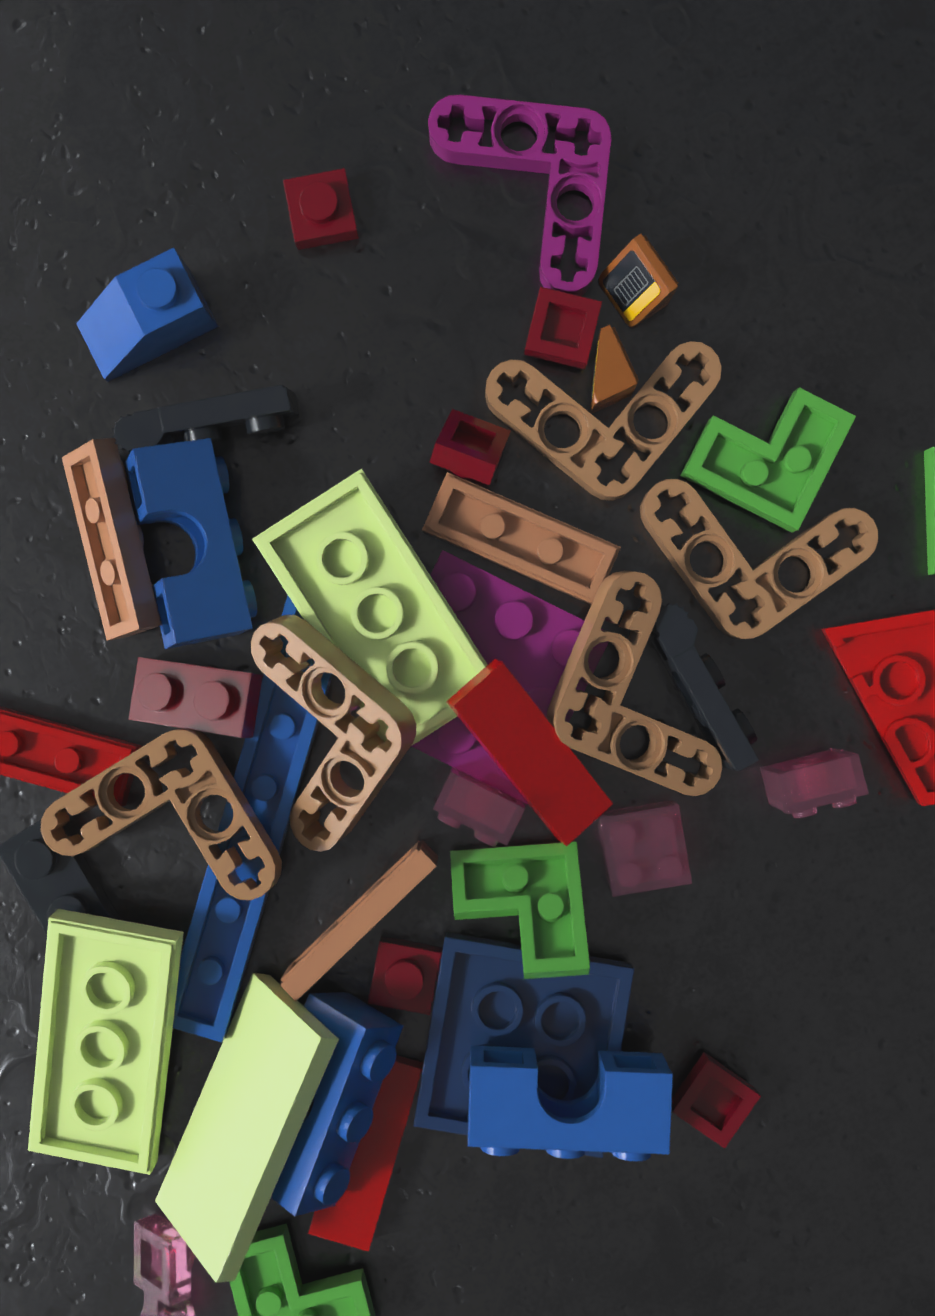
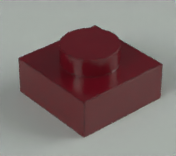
M345 168L283 180L294 242L298 250L359 239Z
M540 287L524 355L585 369L602 301Z
M452 409L435 442L429 463L450 470L459 477L474 479L490 485L511 431Z
M381 936L368 1004L430 1015L442 947Z
M703 1052L672 1097L671 1111L725 1149L761 1095L750 1083Z

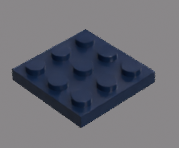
M445 932L413 1126L468 1135L471 1046L535 1048L538 1065L537 1083L547 1095L558 1100H573L586 1094L595 1083L597 1077L598 1051H621L634 974L632 964L589 956V975L524 979L521 944ZM585 1151L587 1156L603 1158L604 1152Z

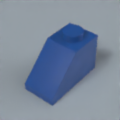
M174 247L115 276L76 323L104 380L107 382L219 327L191 270Z

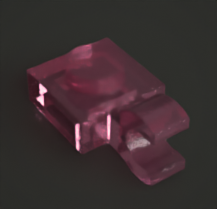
M158 1214L134 1221V1285L144 1290V1305L140 1316H195L194 1306L188 1300L191 1298V1268L194 1264L195 1254L173 1224Z

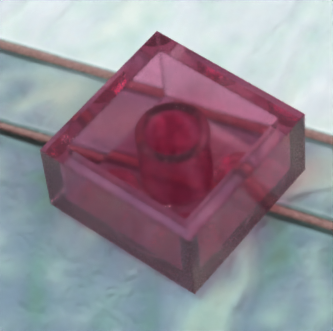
M833 748L760 767L769 805L783 811V813L792 814L793 818L814 815L818 813L816 807L831 803L833 808L851 806L857 803L856 797L869 794L859 754Z
M451 767L435 799L433 809L438 811L439 815L437 818L442 822L458 829L462 823L474 829L475 838L495 847L497 842L508 845L525 807L522 801Z
M671 800L605 811L597 818L608 888L613 897L692 884L679 804Z

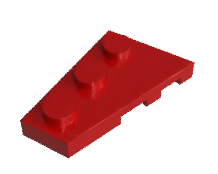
M935 609L822 628L823 634L916 802L921 806L934 805Z

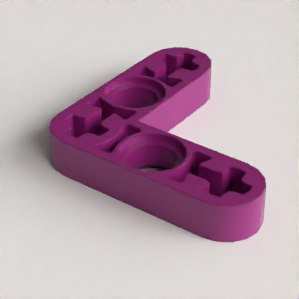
M450 95L439 100L431 109L428 127L430 145L434 153L443 161L460 165L549 174L539 266L540 281L544 288L577 296L584 295L592 286L598 267L611 147V130L606 119L597 111L580 107L468 95ZM452 118L464 119L465 129L468 130L463 132L460 142L449 141L448 130L444 129L450 128ZM484 119L493 120L491 126V147L482 146ZM513 122H524L534 129L537 140L531 148L525 151H515L504 144L501 138L502 131ZM548 126L556 127L553 154L544 153L548 137ZM576 131L588 132V142L594 144L589 146L587 155L575 154V145L570 141L574 140ZM577 190L589 197L592 203V212L588 217L579 221H572L560 214L557 208V200L567 191ZM552 233H557L560 236L553 237ZM589 236V237H590V241H588V240H586V239H584V238H582V237ZM566 237L570 239L578 238L574 262L575 266L585 268V271L576 272L573 282L562 281L561 270L551 268V265H558L562 261Z

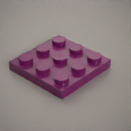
M442 550L430 574L433 581L487 665L494 659L503 662L546 717L549 704L584 620ZM609 641L597 644L589 653L588 664L592 673H594ZM579 679L576 689L585 691L588 684ZM569 709L565 721H570L574 710ZM458 716L411 746L528 804Z

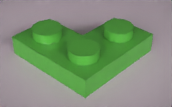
M800 387L792 393L768 442L713 415L708 420L680 476L790 532L798 531L856 416Z
M571 842L567 847L562 843L450 851L455 920L519 915L524 979L589 975L590 963L577 842Z
M287 1224L256 1231L235 1281H229L238 1316H376L363 1268L302 1284Z

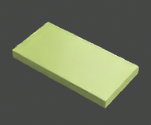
M362 469L252 539L302 618L402 701L412 712L416 722V737L412 745L457 717L446 701L483 670L487 663ZM364 702L360 705V708L365 706ZM380 719L377 721L380 725L377 734L382 740L386 741L387 737L385 734L389 726Z
M57 909L49 917L28 1151L148 1175L152 1173L158 1162L184 932L63 909Z
M252 973L155 1200L216 1283L235 1281L339 1040L300 1002H295L280 984L268 974Z

